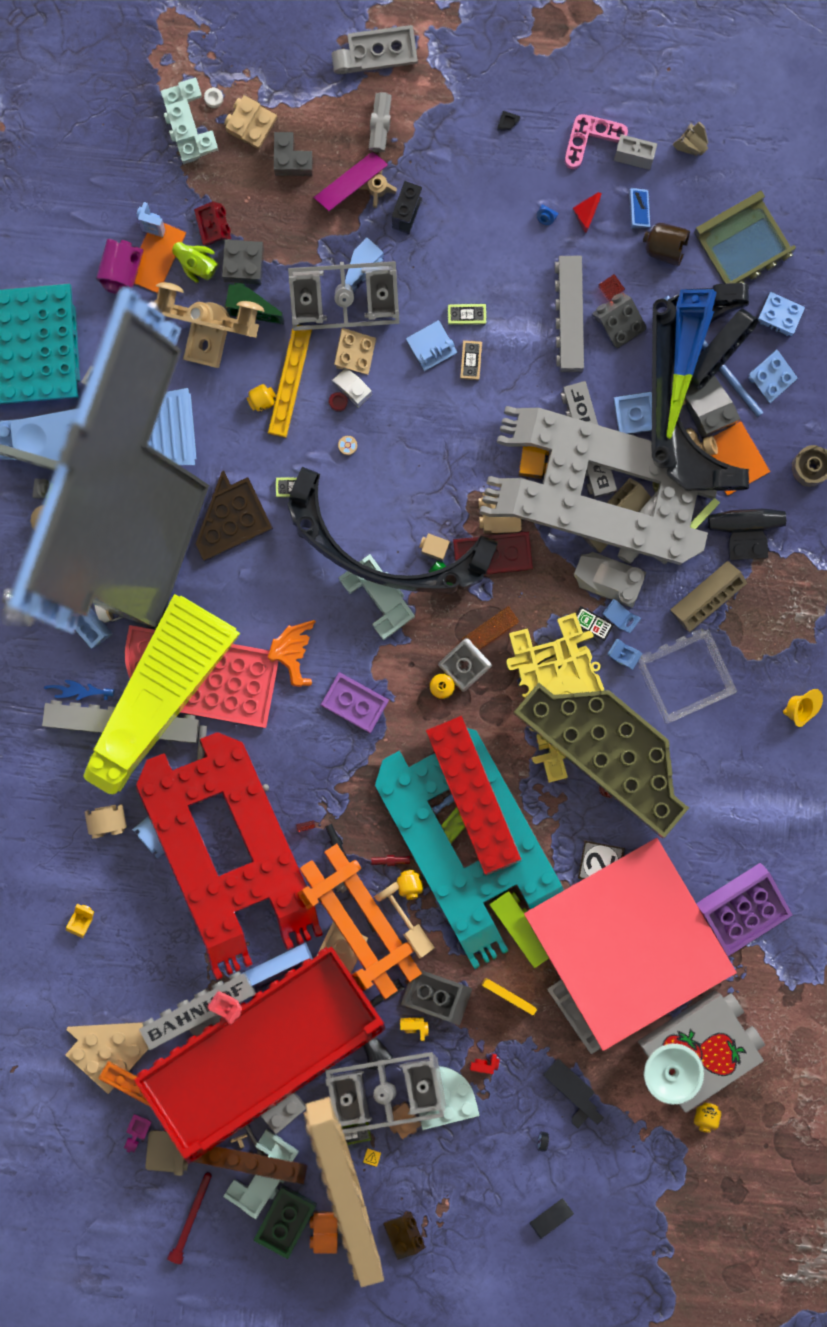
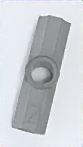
M383 92L376 93L374 111L371 114L369 150L378 153L385 152L387 132H389L391 118L389 114L392 95Z

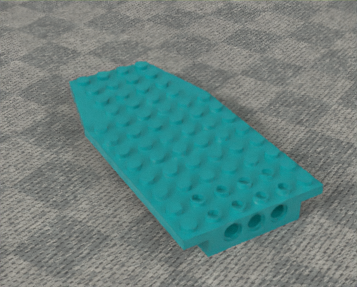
M71 284L0 290V404L78 398L77 382H80L77 318L76 307L72 303Z

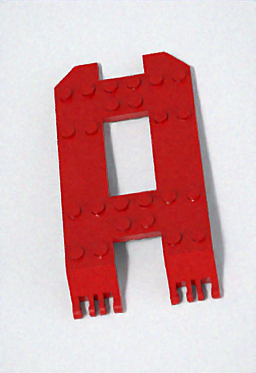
M219 732L199 740L205 753V758L175 770L171 769L165 753L146 760L136 784V789L203 940L216 981L223 977L218 968V964L222 962L228 975L233 974L229 959L236 972L240 971V965L236 960L238 955H241L245 967L253 965L248 954L244 933L235 915L237 911L269 898L277 917L282 941L287 950L294 947L289 937V934L294 932L299 945L304 943L299 929H301L306 942L311 940L306 926H312L315 937L323 935L315 905L307 909L297 894L307 887L243 742ZM222 793L252 863L218 876L188 806Z

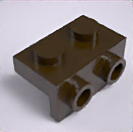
M411 1211L383 1223L397 1260L415 1255L425 1248L423 1237L420 1235L416 1220Z

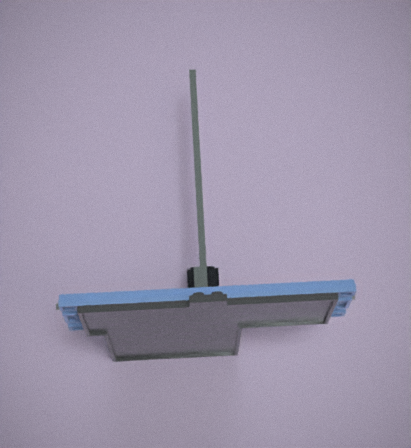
M124 288L119 292L116 305L109 320L110 322L107 325L108 327L102 340L103 342H101V347L88 379V384H86V389L80 401V406L72 426L68 430L65 446L60 452V460H52L0 444V455L56 472L8 604L11 608L25 612L24 623L30 625L36 618L45 623L55 625L56 628L66 632L74 633L79 616L87 617L91 604H94L119 617L157 628L168 605L209 488L207 483L148 445L181 353V349L176 346L181 329L172 322H163L165 316L157 310L158 304L139 301L140 296L132 289Z

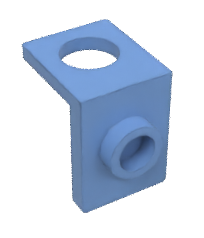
M615 599L611 601L602 613L616 627L627 633H631L641 619L639 616L630 613ZM634 619L633 623L627 627L628 622Z

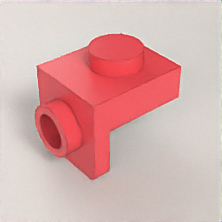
M220 991L216 993L207 1006L210 1011L224 1017L229 1024L238 1019L242 1010L238 1000Z

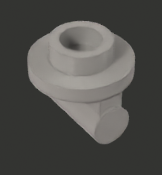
M34 479L33 498L47 497L50 488L48 480Z

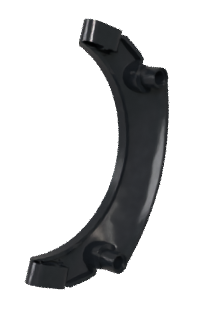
M305 467L300 469L287 505L292 523L297 527L299 537L304 538L323 556L341 568L376 584L414 592H444L446 594H453L458 588L465 590L483 580L497 548L498 541L481 535L471 549L460 559L430 573L394 575L377 571L361 564L348 555L335 542L325 526L318 500L320 474Z

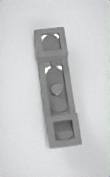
M560 980L548 988V992L590 1054L601 1048L563 981Z

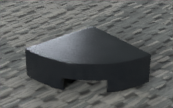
M503 111L497 130L507 131L514 128L519 123L521 116Z

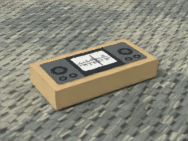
M463 340L460 379L479 380L482 342Z

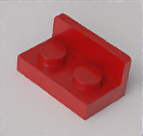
M491 1053L490 1064H487V1060L475 1058V1062L470 1061L469 1069L494 1074V1070L498 1071L500 1059L496 1058L497 1055Z

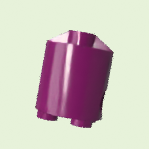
M107 239L96 280L101 283L107 292L119 294L120 290L124 288L133 290L143 249L131 247L132 243L121 240L118 243L115 240Z

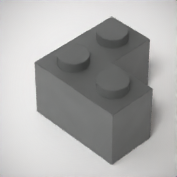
M274 132L275 176H313L312 151H294L293 132Z

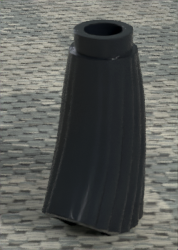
M377 1037L363 1045L367 1056V1063L377 1062L382 1059H394ZM378 1066L367 1067V1069L378 1070Z

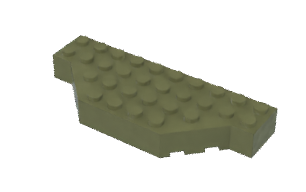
M538 683L514 711L513 714L661 838L667 836L689 809L687 805L674 795L669 740L611 691L603 690L554 695L542 684Z

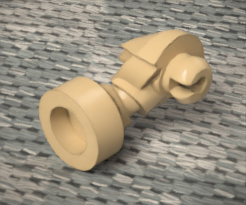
M691 428L686 429L692 440L710 456L718 454V447L713 436L704 438L703 442L700 443L695 431Z

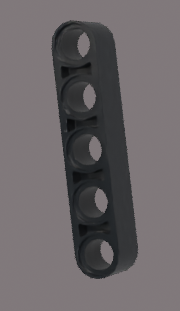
M740 309L699 355L690 384L699 390L704 388L756 328L759 319L745 309Z

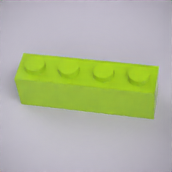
M507 891L489 905L529 962L536 968L549 959L524 915L528 911L525 908L521 909L517 904L520 900L514 892L510 894Z

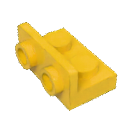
M424 1017L400 1019L401 1030H405V1033H416V1030H420L421 1041H425L424 1036H428V1022H424Z

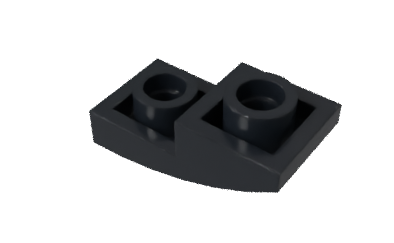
M562 1198L529 1224L539 1238L542 1239L573 1216L574 1213Z

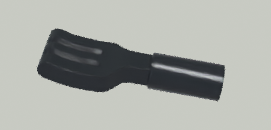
M399 979L393 982L398 991L391 996H395L405 989ZM380 993L369 1002L374 1008L385 999Z

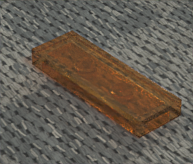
M508 606L463 637L462 641L468 638L480 650L520 621Z

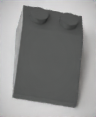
M715 375L701 390L689 384L684 400L701 438L735 425L740 420L732 400Z
M420 970L422 974L408 983L401 1004L460 1026L473 989Z

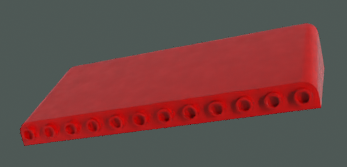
M332 946L321 949L315 958L305 960L301 964L302 967L296 971L292 969L287 972L285 978L281 981L276 980L268 986L269 989L256 993L252 997L253 1000L247 1004L246 1002L241 1003V1014L232 1024H229L224 1017H221L219 1019L220 1022L213 1026L211 1024L203 1029L204 1033L198 1037L195 1035L186 1041V1045L181 1048L176 1047L170 1052V1056L165 1059H158L153 1063L154 1066L149 1070L144 1069L136 1075L135 1083L188 1163L200 1158L326 1070L380 1035L386 1029L384 1022Z

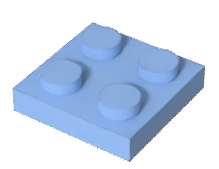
M652 392L614 397L619 432L636 434L652 431Z

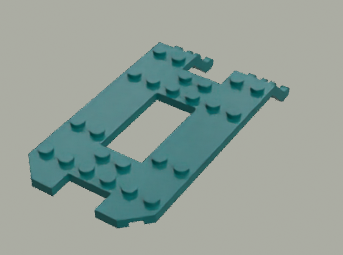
M467 728L519 852L521 862L485 876L479 861L466 868L463 867L428 803L429 800L450 790L435 753L408 767L400 750L382 760L375 787L474 969L480 967V964L475 959L474 953L480 951L485 963H488L490 960L483 948L487 947L493 959L497 958L495 951L490 946L497 941L503 954L509 951L485 908L484 902L517 885L531 910L564 891V888L478 732Z

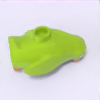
M177 242L172 248V252L182 265L184 272L194 282H199L195 275L206 280L211 279L219 267V264L207 254H215L208 247L189 246L182 242Z

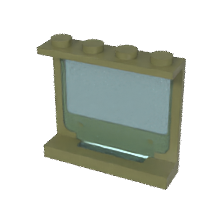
M762 191L755 193L701 224L694 231V234L725 284L744 283L749 278L753 280L760 276V272L764 269L769 271L777 266L778 261L782 259L786 261L793 257L792 253L796 247L795 245H789L763 202L765 196Z

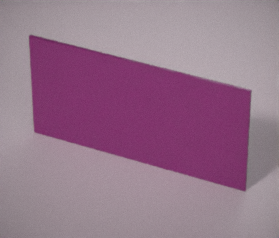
M371 152L313 198L330 211L387 167L388 164Z

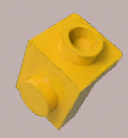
M77 904L66 927V931L84 938L93 920L94 911L86 905L81 906Z

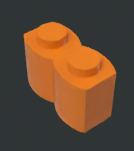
M314 1212V1216L310 1217V1228H313L314 1235L310 1236V1248H313V1253L338 1252V1220L333 1212Z

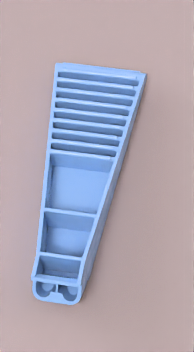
M188 388L166 392L148 443L149 446L178 465H195L196 459L191 393L189 394ZM78 409L25 419L0 421V444L59 461L60 452L67 440L68 430L72 426ZM0 455V460H17Z

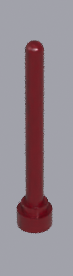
M209 1172L203 1176L176 1248L169 1252L167 1260L182 1265L184 1260V1246L212 1177Z

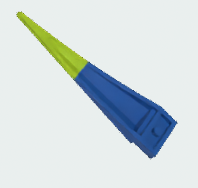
M713 289L680 290L676 306L674 377L667 438L669 439L672 437L714 313L712 309L717 292Z

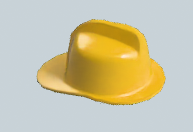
M812 689L803 696H793L789 700L787 707L783 710V714L793 720L797 727H802L819 712L823 703L821 691Z

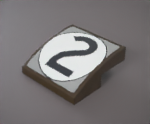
M584 841L578 879L583 880L624 857L625 848Z

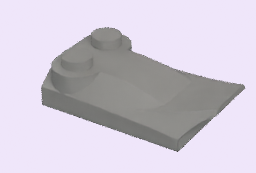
M595 552L582 554L574 573L579 588L609 600L615 599L620 604L633 608L646 575L645 571L637 567L629 566Z

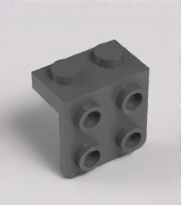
M625 293L615 295L610 302L598 306L596 311L592 313L595 320L603 325L613 346L616 348L623 346L647 328L634 301Z

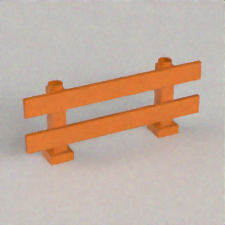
M335 844L326 850L324 854L336 872L325 879L313 860L299 868L311 889L307 886L297 894L307 909L319 903L318 899L320 900L365 969V971L362 968L354 972L352 977L362 991L373 985L371 981H373L383 998L386 999L398 991L385 972L386 970L397 964L408 982H411L422 973L410 956L414 951L408 941L402 944L356 874L361 870L360 864L356 860L349 863L339 846ZM342 882L389 952L388 955L379 961L332 891L334 887Z

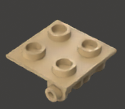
M342 328L334 362L336 368H347L369 375L376 338Z

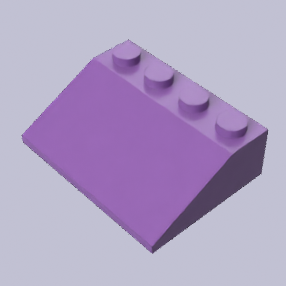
M761 863L696 903L727 956H730L792 916L770 872Z

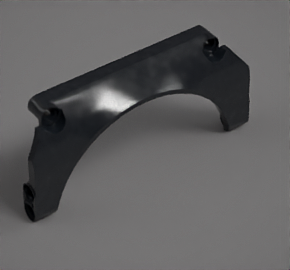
M746 283L716 284L713 288H701L713 289L717 292L712 309L714 313L710 323L729 312L749 305V285ZM679 294L668 299V301L658 299L653 304L652 324L653 462L659 468H668L667 475L686 491L749 489V469L728 465L707 454L689 436L679 416L671 439L667 438L675 363L676 306ZM661 307L667 308L663 313L657 312ZM659 454L666 455L664 460L659 461L656 459Z

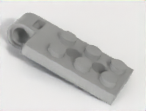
M413 25L347 34L349 50L340 49L331 53L333 69L336 74L418 64ZM394 43H400L402 48L399 51H394L391 46ZM376 45L383 47V51L379 54L373 52V47Z

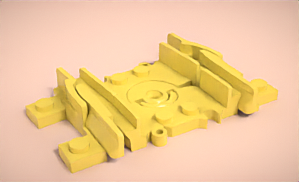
M576 613L557 619L563 638L554 642L533 647L528 629L509 633L515 657L507 659V668L509 670L518 669L519 677L521 678L519 686L526 685L528 687V692L522 694V697L526 698L538 683L542 684L554 695L604 690L599 675L594 673L599 671L600 664L598 662L591 664L592 655L587 646L577 647L578 643L589 640L594 636L591 631L582 632ZM550 658V659H548V660L542 662L541 664L537 665L539 662L543 661L544 659ZM537 734L539 750L549 748V753L532 757V761L535 764L544 763L549 783L568 778L563 759L566 758Z

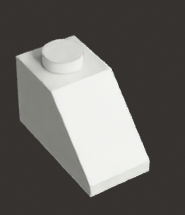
M347 368L332 380L358 408L372 396L370 388Z

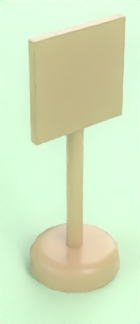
M395 882L374 897L377 901L389 898L410 929L403 935L418 957L422 958L435 947L419 924L413 927L392 896V893L399 889L398 883Z

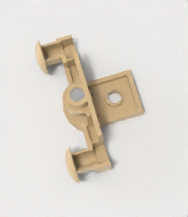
M168 282L156 285V287H159L157 300L154 301L155 304H158L157 310L166 317L191 322L183 360L219 368L227 331L256 338L259 324H255L257 311L264 312L263 307L250 301L238 302L236 304L240 306L238 317L233 319L230 318L223 306L212 302H196L189 308L174 305L177 292L184 293L183 289L178 285ZM207 340L208 348L203 350L202 344Z

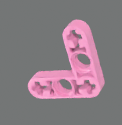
M578 115L574 121L565 157L566 166L570 169H577L581 165L588 136L619 143L620 137H617L615 132L621 129V133L627 136V127L621 123L589 115ZM584 120L586 125H584L583 132L581 133L579 132V123ZM598 124H603L606 127V131L598 133L595 127ZM609 126H611V127H612V130H611V131H614V132H611L610 135H607L608 132H609ZM576 137L581 138L583 145L575 146L573 139ZM577 151L576 160L579 161H575L572 164L568 158H572L573 152Z

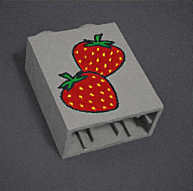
M714 990L637 1041L648 1058L656 1049L667 1044L684 1045L697 1054L703 1065L704 1079L700 1090L692 1099L678 1104L685 1113L764 1061L758 1050L766 1045L753 1026L744 1030L737 1020V1017L742 1015L744 1011L732 993L723 998L721 994ZM670 1069L669 1075H674L675 1069Z

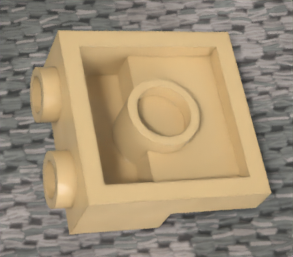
M243 95L242 99L238 98L233 107L235 108L233 115L229 114L225 119L226 132L260 149L275 123L277 115L261 107L260 103Z

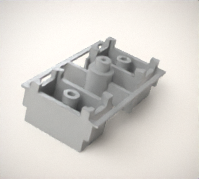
M396 261L344 265V262H340V265L288 268L293 331L400 324ZM362 268V273H366L368 313H365V318L374 320L379 317H393L395 320L348 323L347 307L353 303L354 291L349 284L345 283L344 269ZM340 269L341 284L335 289V302L338 306L343 307L344 323L297 326L303 322L323 323V321L327 320V315L323 316L320 276H323L324 272L320 270Z
M433 1052L389 1060L382 1059L377 1062L326 1070V1085L329 1088L334 1113L341 1126L361 1124L372 1120L369 1114L362 1075L364 1071L359 1070L333 1075V1073L378 1066L381 1084L374 1090V1099L379 1104L385 1105L388 1122L344 1129V1134L444 1117L445 1096L438 1058L435 1057V1054L433 1055ZM429 1057V1059L407 1062L400 1065L403 1073H405L410 1101L408 1115L439 1110V1114L394 1121L391 1101L395 1098L397 1091L392 1083L387 1082L384 1064Z

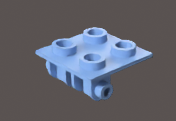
M770 292L758 319L761 325L763 324L768 327L772 325L770 329L776 327V331L780 329L779 332L786 336H792L805 307Z
M439 320L406 338L424 371L457 353L453 341L449 339Z
M778 350L774 351L756 367L748 377L751 383L757 385L769 403L798 379Z

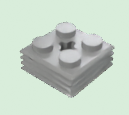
M465 638L438 663V666L464 692L490 669L492 664L468 638ZM461 661H467L469 663V669H463L461 667L463 665Z

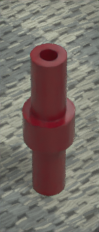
M387 855V857H371V865H387V867L395 866V864H410V856L394 857V855Z

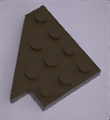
M225 471L221 472L195 543L204 562L273 529L249 477L231 485Z

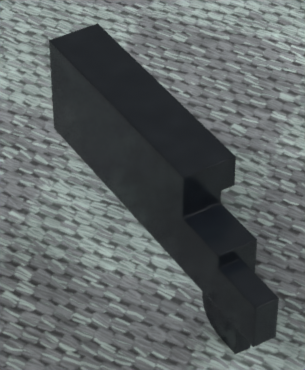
M557 1058L543 1076L579 1108L571 1119L572 1124L579 1128L589 1117L598 1125L604 1117L596 1111L597 1107L589 1100L595 1092Z

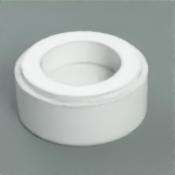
M217 88L208 89L204 94L206 105L210 108L219 107L223 102L222 92Z

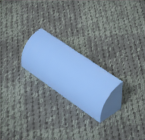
M91 607L87 617L79 616L75 627L77 633L91 649L100 645L113 634L104 622L98 619L97 614Z
M303 943L243 973H246L255 990L284 976L292 969L296 970L302 967L301 964L305 960L313 959L307 944Z

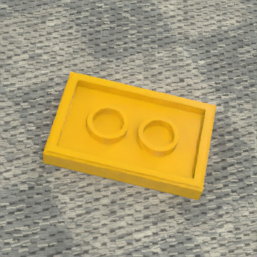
M484 978L482 986L534 1016L537 1011L534 1005L488 978Z

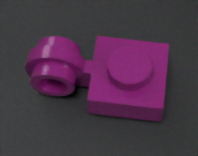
M136 1114L133 1115L126 1133L133 1135L132 1139L128 1137L124 1149H127L126 1152L135 1153L139 1143L136 1141V1138L145 1139L152 1121Z

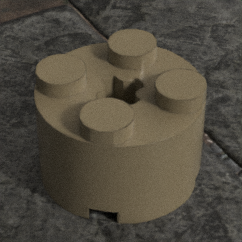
M816 445L807 446L792 461L793 476L801 485L814 487L822 484L827 479V450ZM810 464H812V465L815 464V465H816V468H814V469H813V468H810L809 465H810Z

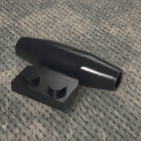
M763 508L741 509L708 515L709 530L732 533L728 541L729 560L768 558V540L763 531L786 526V512L781 510Z

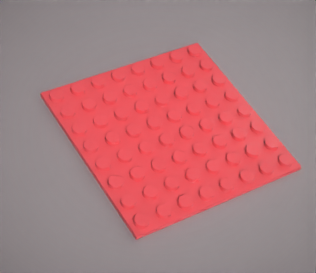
M658 838L653 839L524 913L602 1051L737 973Z

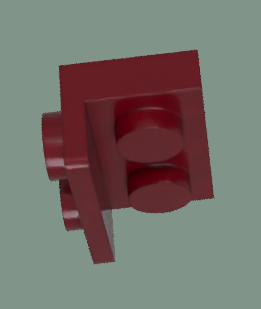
M212 201L194 209L203 245L208 246L225 239L231 240V229L227 224L225 216L226 210L221 203Z

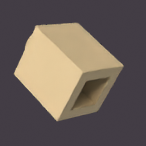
M428 533L427 538H422L419 548H422L421 554L443 561L450 541Z

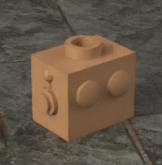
M406 1101L392 1107L394 1121L417 1117L415 1114L408 1115L410 1107ZM417 1121L389 1127L394 1134L398 1132L403 1139L409 1134H414L417 1128L421 1126V1122Z

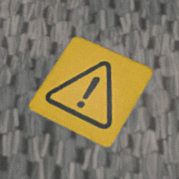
M367 1149L363 1162L377 1167L381 1153Z

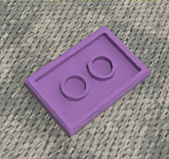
M339 672L320 706L371 734L389 700Z

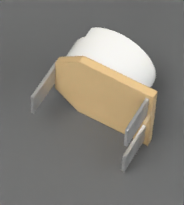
M95 605L98 619L104 623L122 618L113 619L111 612Z

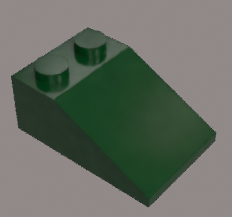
M242 283L229 284L225 308L230 316L238 317L240 306L236 305L238 302L250 301L259 304L264 309V312L257 311L256 320L284 325L283 313L248 287H245L246 285Z

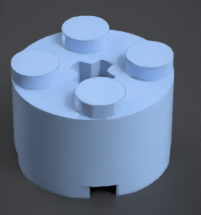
M147 816L132 830L134 833L139 831L137 834L138 838L152 854L155 851L157 852L155 857L158 859L164 854V851L150 818Z

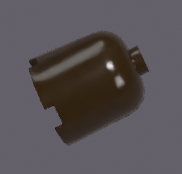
M666 223L653 225L650 232H645L643 242L646 243V253L652 258L680 266L684 257L682 248L683 245L687 246L690 230Z

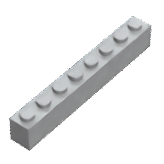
M51 700L50 704L45 703L42 726L103 733L116 707L108 706V709L105 710L100 709V705L89 704V707L86 708L81 707V703L70 702L68 706L62 705V701ZM184 715V718L176 717L159 740L197 744L200 721L195 719L196 716Z

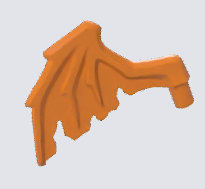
M315 620L292 627L289 625L277 639L272 640L268 659L271 662L275 660L280 661L288 668L292 686L312 685V679L302 678L300 663L296 660L303 658V654L306 651L303 647L308 644L310 638L307 635L300 634L305 630L312 629L314 623H316Z

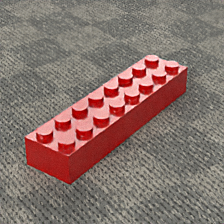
M462 716L426 730L485 876L521 862L519 852Z

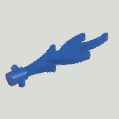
M68 679L65 682L70 684L69 688L62 685L44 686V689L56 688L63 691V694L55 695V698H67L79 694L76 698L77 701L97 694H103L104 700H108V696L114 697L115 692L114 689L104 688V690H101L91 684H87L89 687L88 691L80 683Z

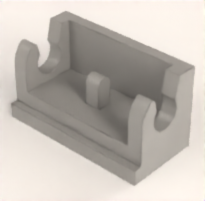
M621 135L614 161L650 170L657 143Z

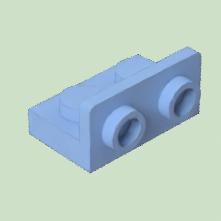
M144 202L143 206L138 208L136 215L141 230L163 237L165 233L163 220L159 215L150 213L148 203Z

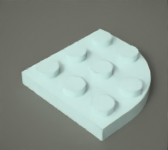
M439 1066L446 1102L444 1117L421 1121L423 1130L479 1116L474 1092L468 1081L458 1072ZM439 1110L419 1113V1116L439 1114Z

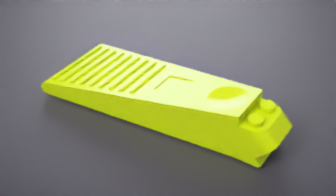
M174 594L94 749V753L83 774L85 780L108 794H116L123 789L137 766L237 640L240 633L236 631L235 627L183 596L179 597Z

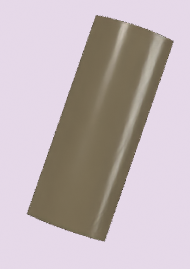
M629 478L607 503L639 512L651 496L640 483ZM582 537L590 546H592L599 553H601L608 545L606 543Z
M727 561L670 609V611L687 631L691 632L744 587L747 582L741 571Z

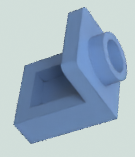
M616 639L608 652L609 657L632 670L643 654L619 639Z

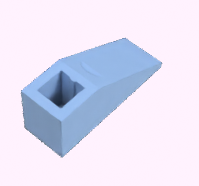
M366 238L354 250L350 264L383 262L384 253L369 238ZM350 268L347 272L345 283L349 284L355 292L357 289L356 285L360 281L364 282L366 280V273H362V268Z

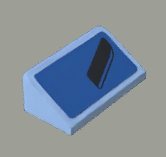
M630 188L631 229L650 228L648 190Z

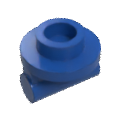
M542 204L537 212V219L543 225H551L559 213Z

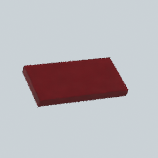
M529 531L485 536L498 541L497 548L485 575L533 570ZM479 537L453 539L455 561L466 554Z

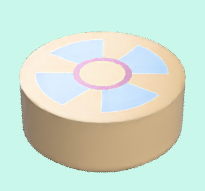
M351 436L342 437L338 443L339 451L346 456L354 454L357 450L356 440Z

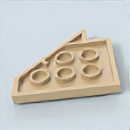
M143 1022L70 1026L66 1030L78 1041L65 1055L109 1094L114 1087L98 1079L107 1062L110 1061L129 1072L149 1049L139 1030L143 1027Z

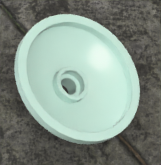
M667 1044L656 1049L650 1055L645 1065L644 1078L647 1088L658 1100L668 1104H681L692 1099L700 1090L704 1079V1069L701 1060L690 1048L680 1044ZM670 1069H675L674 1075H669Z

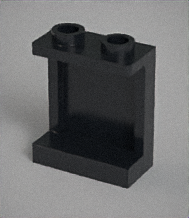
M404 181L392 214L393 229L410 234L422 202V197H419L422 191L421 186Z

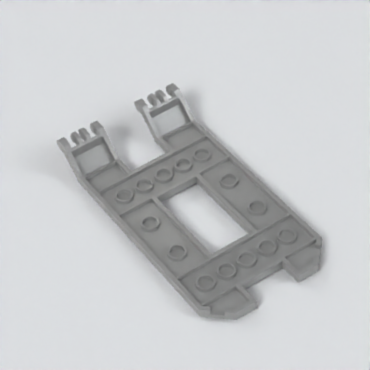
M505 407V415L517 417V420L502 419L501 423L503 425L500 426V431L510 435L513 434V437L507 438L500 435L497 438V443L507 447L533 446L550 451L543 484L523 478H496L489 476L487 484L500 487V490L485 489L484 494L488 496H483L482 501L496 506L495 509L482 506L480 507V514L488 517L520 518L678 565L704 551L708 533L690 528L697 495L715 499L717 491H686L667 475L668 468H659L654 464L652 459V441L542 408ZM659 454L656 459L659 461L664 460L666 455ZM588 463L659 483L652 516L581 496Z

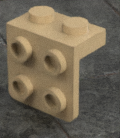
M482 493V498H478L479 509L482 506L495 509L496 505L487 504L482 501L483 496H488ZM485 515L479 517L480 528H483V534L516 533L522 529L520 518L488 517Z

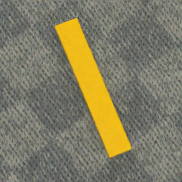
M292 329L269 425V435L287 438L312 329L295 331Z

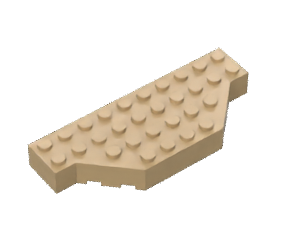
M330 1097L306 1104L307 1112L304 1113L307 1132L312 1138V1147L317 1154L316 1158L319 1169L322 1170L324 1185H327L328 1197L333 1204L332 1209L334 1216L338 1220L339 1232L343 1235V1244L348 1251L347 1255L349 1263L353 1267L352 1271L355 1281L359 1280L361 1287L382 1282L384 1277L380 1257L342 1126L336 1118Z

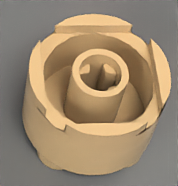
M120 804L118 808L116 805L95 808V811H91V814L90 810L84 811L88 834L92 835V838L103 837L107 832H111V835L121 834L125 831L124 828H127L123 804Z

